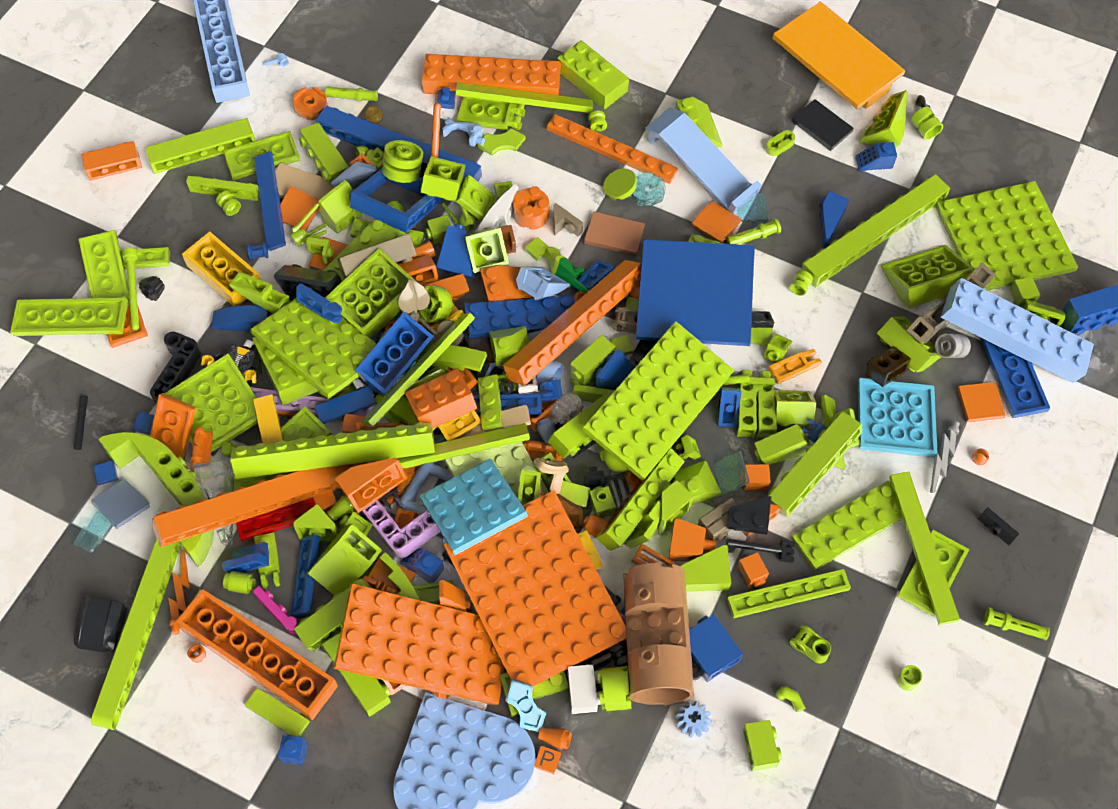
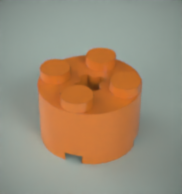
M537 186L523 189L515 194L513 206L516 223L520 227H528L531 230L543 227L549 217L548 196Z

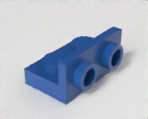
M597 260L578 281L590 291L615 268L612 264Z

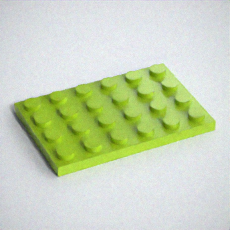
M296 298L251 328L252 335L328 399L359 377V374L355 371L356 368L377 345L368 336L362 335L343 317L339 323H333L297 302Z

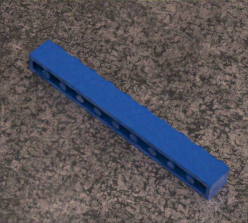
M327 105L316 120L327 135L355 146H366L369 150L379 148L384 152L385 145L394 140L412 142L418 145L424 152L421 172L425 173L431 158L430 144L419 142L412 137L401 135L399 132L391 131L381 125L373 124L366 119H360L353 114L342 112L337 108ZM438 149V158L466 165L463 182L468 175L479 182L482 177L481 165L463 159L458 155L450 154L443 149Z

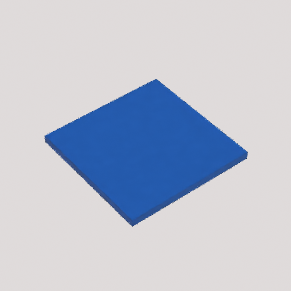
M644 240L636 340L659 341L669 328L677 322L703 344L750 346L755 245Z

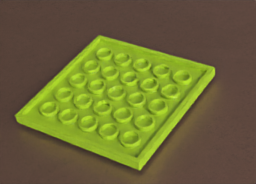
M1036 181L936 203L935 207L956 253L975 269L983 263L996 274V277L984 288L987 291L1012 286L1014 281L1020 277H1032L1033 280H1039L1075 272L1078 269L1073 255Z

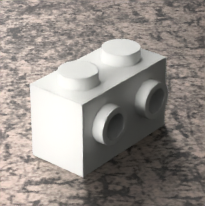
M593 665L568 667L567 673L572 714L597 712L598 705H601L599 692H596L595 684H599L598 671H594Z

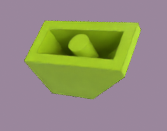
M521 470L517 498L522 506L538 498L540 472Z

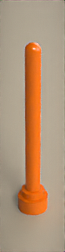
M435 103L433 108L431 156L437 158L441 105L439 103Z

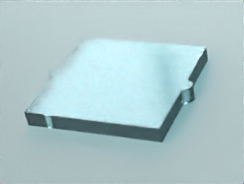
M756 194L738 209V217L742 219L741 222H768L766 194Z
M741 451L725 456L724 459L714 464L722 495H726L734 490L738 491L740 487L750 483Z

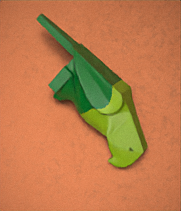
M554 247L547 248L545 257L549 263L550 272L568 282L570 288L573 286L586 294L589 290L578 281L584 274V268L573 266L566 257L560 254L561 250Z

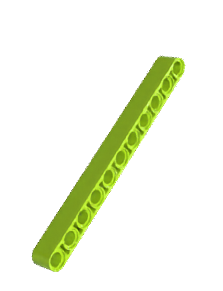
M156 539L91 719L92 726L115 730L119 723L181 548L179 541L160 547L158 539Z

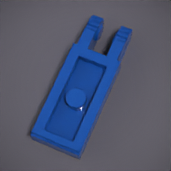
M302 283L297 286V302L337 324L341 321L342 306L336 302H330L327 298L322 297Z

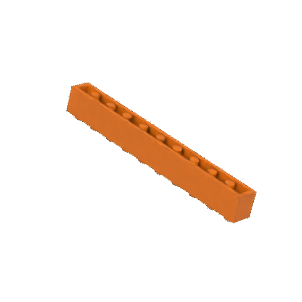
M624 260L503 365L508 379L522 385H526L640 284L642 264Z
M351 465L294 471L288 475L280 474L272 480H261L247 488L242 486L228 494L226 492L220 493L215 498L209 500L201 499L190 506L182 505L168 513L166 511L160 512L153 517L152 527L160 547L340 489L335 478L341 472L351 468Z

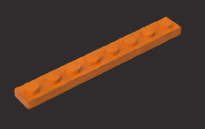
M557 114L553 116L547 125V130L668 184L672 182L678 172V167Z

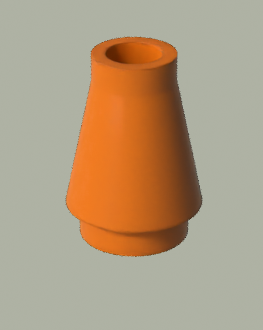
M541 727L538 739L560 750L568 749L572 733L568 732L567 729Z

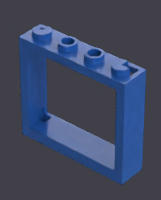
M380 169L377 173L371 175L368 180L362 182L358 188L352 190L350 193V208L407 233L441 203L442 198L421 193L423 178L421 177L411 183H400L388 179ZM390 181L423 196V198L404 213L369 197V195L385 182Z

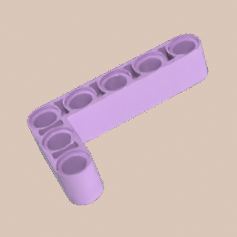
M378 500L362 510L363 514L390 549L400 558L409 556L440 533L435 522L430 523L433 519L428 511H425L400 529ZM393 529L392 532L386 534L388 530ZM404 543L402 547L397 548L399 544Z

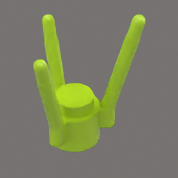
M442 203V206L456 224L464 226L468 232L475 229L477 225L475 216L467 213L465 208L461 206L463 214L458 221L446 204Z
M318 203L311 208L296 226L291 228L293 232L290 235L297 246L305 244L308 237H320L327 233L326 230L316 233L326 227V223L307 233L304 228L299 229L318 208Z

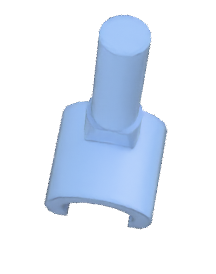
M280 53L277 58L264 62V65L279 63L282 67H285L289 64V61L285 54Z

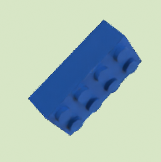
M1118 285L1069 299L1063 308L1066 316L1061 324L1062 328L1078 336L1087 330L1094 331L1101 326L1107 324L1110 326L1117 323Z

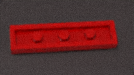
M314 498L236 522L241 542L253 539L254 536L269 534L294 526L295 520L316 505Z

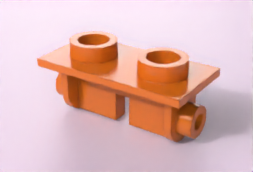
M198 427L193 432L194 437L190 459L191 470L210 467L213 432L206 433L203 428Z
M526 440L524 443V447L532 460L551 452L556 461H562V457L552 446L546 445L545 442Z

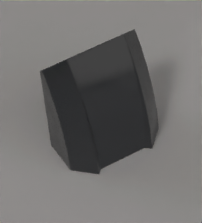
M90 596L83 597L74 634V644L76 647L97 652L114 650L127 611L124 604L115 600Z

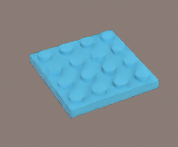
M491 459L419 495L454 555L528 517L526 510Z

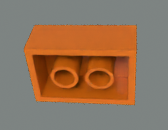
M459 369L404 392L417 422H431L432 429L477 409L473 394Z

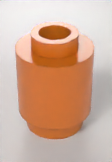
M592 514L590 517L586 516L582 527L585 528L584 531H588L589 535L596 537L608 521Z

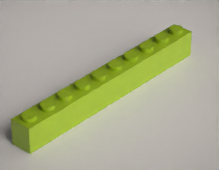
M936 174L931 178L924 179L919 186L912 187L906 195H900L894 203L887 204L879 213L875 212L869 220L860 222L854 230L847 231L839 240L835 239L826 249L822 248L814 257L807 258L802 264V270L807 271L813 276L812 285L816 288L936 206L937 202L945 200L950 187Z
M420 422L407 426L381 427L376 430H359L353 433H338L330 436L320 435L315 438H299L292 441L282 440L276 443H260L254 446H238L232 448L230 460L235 479L378 461L395 457L435 453V441L431 422Z

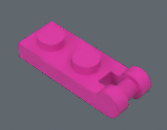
M258 586L253 590L256 599L290 635H296L297 633L294 628L298 626V623L294 617L286 615L287 610L280 603L276 605L273 601L274 596L267 589L263 591Z

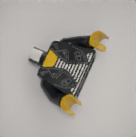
M246 340L242 347L232 344L228 349L215 356L204 355L202 357L201 365L207 364L209 366L229 353L250 387L252 383H256V379L263 373L261 360L258 358L257 353L253 351L255 346L251 340Z

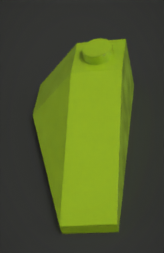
M907 90L890 96L882 106V112L872 119L874 121L873 124L864 129L860 138L862 143L872 146L876 143L894 142L895 148L900 145L905 129Z

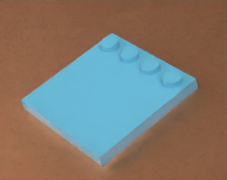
M859 378L857 381L858 422L862 424V433L859 435V449L935 457V454H937L934 386L892 381L881 387L872 379Z

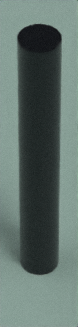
M81 395L79 400L74 440L75 450L82 449L88 396Z

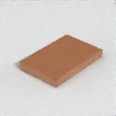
M593 212L584 244L637 256L645 223Z

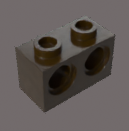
M893 346L868 361L865 375L881 387H884L907 372L911 358Z

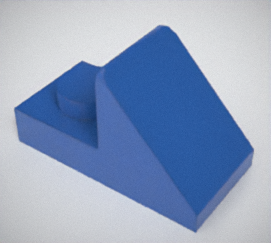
M721 388L718 426L737 428L741 389Z

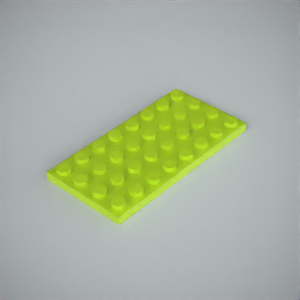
M675 322L586 423L582 430L643 481L735 370L679 323Z

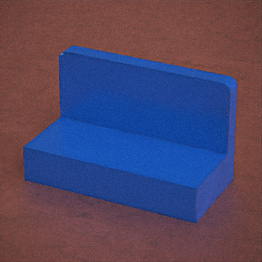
M262 542L232 551V559L222 562L223 570L230 573L231 571L247 572L269 566L268 543Z

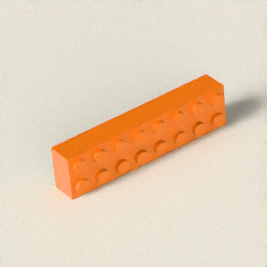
M425 54L422 76L423 93L438 94V91L443 90V87L450 88V91H456L457 82L559 95L561 61Z
M204 589L200 591L176 621L183 632L310 720L315 718L338 687L333 677Z

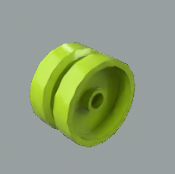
M394 140L388 142L384 149L381 171L384 176L395 182L411 183L416 181L420 177L424 152L418 145L409 141Z

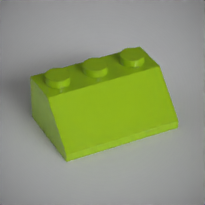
M694 97L676 100L675 109L684 112L717 148L722 147L723 144L708 105Z
M905 316L891 317L877 334L881 337L880 341L890 347L895 346L911 358L908 366L911 371L922 372L941 358L937 354L935 345L932 342L920 343L907 331L912 323Z

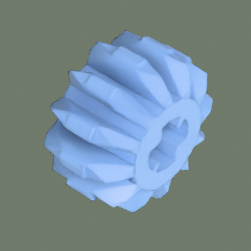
M687 701L685 707H679L680 713H677L675 718L680 720L676 726L679 728L683 727L682 734L688 731L690 732L689 737L693 738L694 732L698 737L702 736V731L708 732L709 728L707 725H711L712 720L708 718L711 712H704L705 704L698 707V701H695L693 706ZM691 716L696 717V723L691 722Z

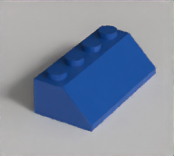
M403 312L355 371L370 388L381 397H384L434 336L407 313Z

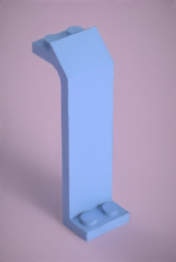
M670 107L645 127L649 133L648 142L652 145L660 139L713 197L731 213L734 214L755 196L762 187L758 180L751 184L684 112Z

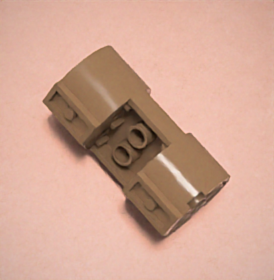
M647 563L629 568V573H623L630 699L637 703L668 706L685 703L684 701L694 696L685 570L674 564L671 565V568L661 566V563Z

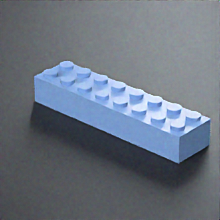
M193 0L216 103L250 96L229 0Z
M960 278L950 287L941 318L1072 383L1086 375L1093 343L963 278Z

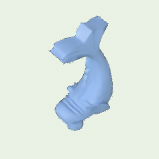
M449 117L446 119L445 126L442 128L443 137L453 130H462L468 133L470 146L474 147L476 144H484L485 139L482 134V126L479 124L453 122Z

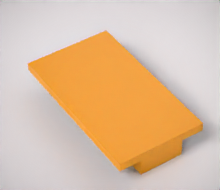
M821 1L773 34L772 39L855 109L861 106L865 109L869 108L888 94L892 83L905 73L902 67Z

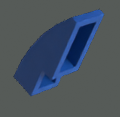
M258 305L235 306L215 310L213 312L211 329L249 332L250 328L268 318L270 313Z

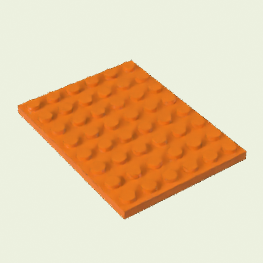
M554 490L523 505L528 517L454 555L447 543L444 544L510 680L514 679L528 683L533 687L562 673L568 667L575 666L627 639L626 626Z

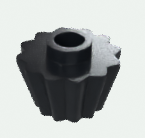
M157 276L144 278L138 283L141 293L151 301H157L165 289L163 281Z

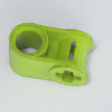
M801 625L799 633L789 641L791 646L815 663H824L831 652L830 643L808 626ZM821 648L825 651V654H819L815 649Z

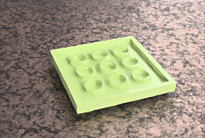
M522 441L444 459L453 478L491 459L516 497L518 496L521 470L538 472L532 464L533 462ZM541 478L538 498L548 493Z

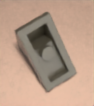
M557 203L553 205L554 234L557 235L565 227L569 233H573L578 237L583 232V222Z

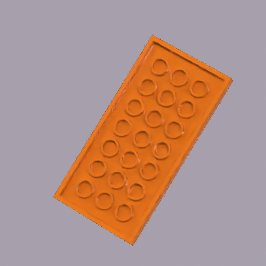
M356 584L350 585L334 669L496 706L499 704L502 685L500 675L504 672V666L479 615Z

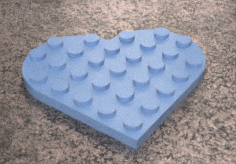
M425 692L394 779L393 791L398 809H476L478 802L488 804L505 802L521 793L532 778L535 768L533 742L525 729L519 727L517 722L509 718L449 699H439L435 695Z

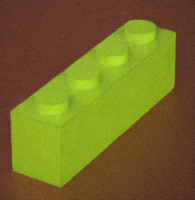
M319 123L300 129L301 137H299V142L301 146L306 148L308 157L314 160L316 169H320L324 181H328L330 186L333 187L331 182L349 166Z
M607 393L553 433L548 443L563 459L568 455L574 456L580 450L579 447L582 444L586 446L593 440L582 428L610 397Z
M362 578L351 582L349 588L335 594L329 603L321 605L315 610L313 615L302 619L298 623L299 625L294 630L306 649L315 652L323 646V643L341 632L350 585L356 584L371 588L368 582Z
M341 632L322 644L333 663H335ZM338 670L369 717L391 703L389 689L385 684L380 685L377 678Z

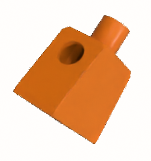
M675 518L668 559L672 561H691L702 556L703 551L710 552L716 548V541L705 539L706 528Z

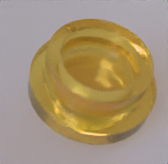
M376 106L368 108L366 119L369 122L377 123L382 120L383 112L380 108Z

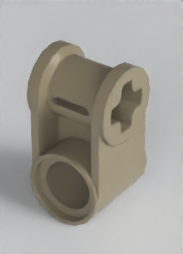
M617 307L615 309V320L612 322L611 327L616 331L636 334L638 311Z

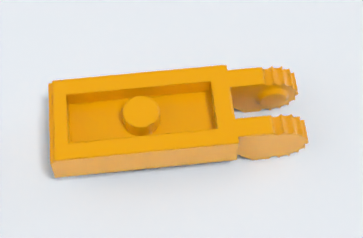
M811 349L770 365L768 371H770L771 376L778 385L818 367L822 361L820 358L810 362L807 361L816 355V351Z

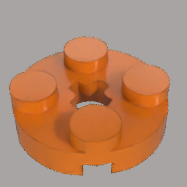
M307 87L302 88L293 96L295 112L307 120H314L321 114L325 106H328L325 93L316 87L308 90Z

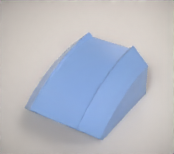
M522 266L516 279L518 289H522L533 296L535 300L550 297L570 286L568 282L543 267Z

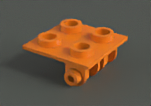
M379 557L369 576L365 575L363 580L368 582L372 589L396 595L400 592L388 578L392 572L382 563ZM398 565L411 582L416 573Z

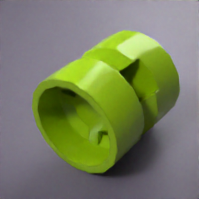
M930 107L919 109L911 118V122L919 129L920 134L925 140L934 138L943 129V124L935 117Z

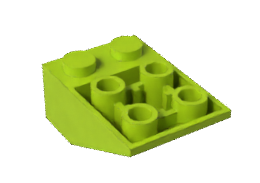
M345 525L307 574L331 594L335 595L349 588V584L357 580L371 566L382 549L354 525Z

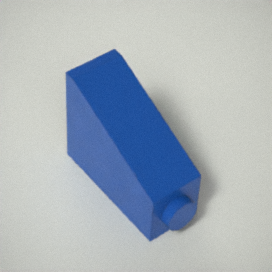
M454 224V226L448 225L436 268L456 275L464 274L465 277L474 279L475 273H473L465 236H468L469 232L465 230L464 226Z

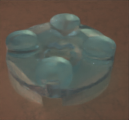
M642 173L636 176L638 183L636 184V190L631 196L637 205L651 206L663 201L666 185L661 177L657 178L653 176V173ZM645 187H648L649 189H652V190H651V191H645Z

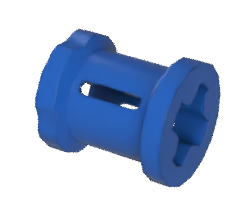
M266 242L255 246L247 245L250 261L261 257L269 258Z

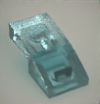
M96 511L87 527L83 526L73 544L92 553L104 540L113 525L99 511Z

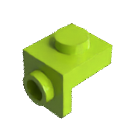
M319 237L307 238L308 252L310 254L322 255L324 264H328L329 258L333 257V247H331L330 241Z

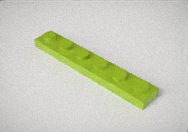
M842 569L730 596L727 598L732 617L738 618L849 591L851 586L845 570Z

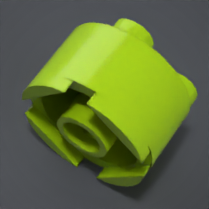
M628 666L598 670V682L600 683V689H603V691H599L602 710L632 709Z

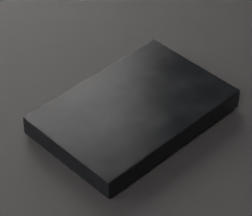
M816 99L792 118L794 124L830 151L854 130L851 125Z

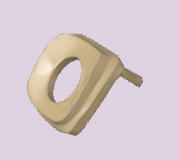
M537 457L533 463L539 471L553 474L549 487L550 492L554 490L556 495L560 496L563 477L569 471L567 463L544 460Z

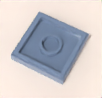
M356 161L335 178L331 184L335 188L346 180L354 190L378 170L375 165Z
M126 479L121 480L91 500L92 505L116 529L150 508V503Z

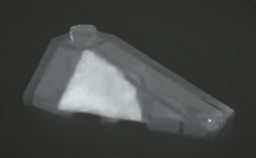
M223 461L193 465L200 490L203 489L206 493L207 500L215 498L220 493L226 492L228 494L234 492L233 477L235 475L230 465ZM233 524L216 529L221 544L227 547L232 546Z

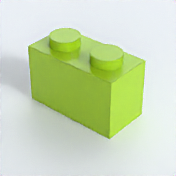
M770 720L745 724L742 730L751 770L758 771L776 768L780 760H782V753L780 747H776L775 739H777V732L775 726L771 725Z

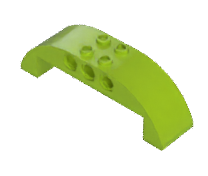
M127 432L110 434L99 438L107 454L119 469L140 456L180 506H190L201 499H206L201 490L203 487L195 473L186 467L187 464L181 456L177 458L167 446L157 439L139 433ZM214 530L179 541L197 567L202 565L210 551Z

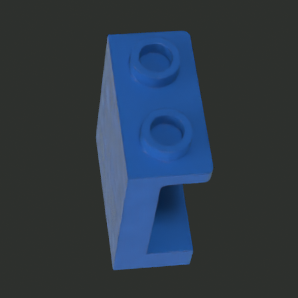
M714 614L710 617H702L693 628L689 626L691 655L704 672L703 678L706 682H709L741 661L743 653Z

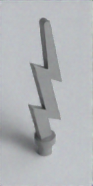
M952 421L951 426L948 427V438L945 433L942 434L940 457L938 453L935 454L930 493L936 492L940 472L943 478L946 477L948 455L950 454L951 457H954L956 436L959 434L958 427L960 424L957 421Z

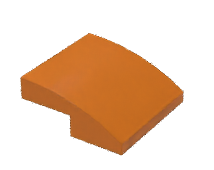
M712 201L694 219L692 227L711 239L723 243L726 237L733 233L742 219Z

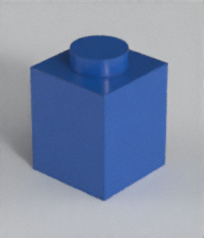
M282 735L278 753L281 762L303 765L308 745L303 737Z

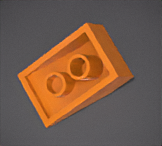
M498 265L480 269L486 301L534 298L522 289H518L516 279L521 267Z
M395 457L353 466L341 472L335 480L345 497L357 513H359L405 481L407 476L399 460Z

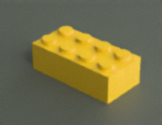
M208 232L182 253L186 266L233 307L239 306L247 299L229 285L239 272L261 280L256 270L211 232Z

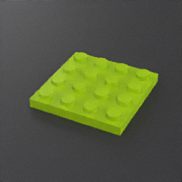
M229 353L164 393L197 407L189 440L193 445V432L198 427L203 428L206 433L213 432L211 452L258 423L253 401L257 397Z

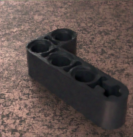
M174 331L164 336V343L169 353L173 356L150 389V395L155 405H157L159 394L166 393L185 381L200 359L201 351L194 339Z

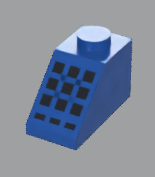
M894 142L876 143L857 154L855 158L858 170L893 169L897 158Z
M419 548L399 562L428 583H435L444 570L443 560L429 551Z

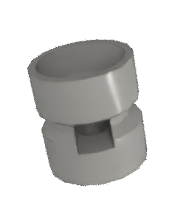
M945 333L940 335L935 342V350L943 358H963L968 355L971 347L968 337L962 334Z

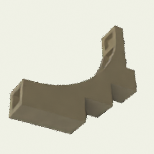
M981 263L966 280L984 289L996 277V274L985 264ZM947 297L931 311L919 316L907 329L920 343H927L939 330H943L950 323L941 318Z

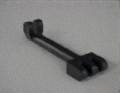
M726 539L728 553H733L735 548L780 554L779 561L794 562V557L788 556L794 555L795 550L791 549L795 547L794 541L781 540L780 546Z

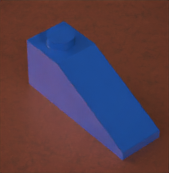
M829 191L827 197L823 196L819 204L822 207L820 223L823 248H827L849 202L848 198Z

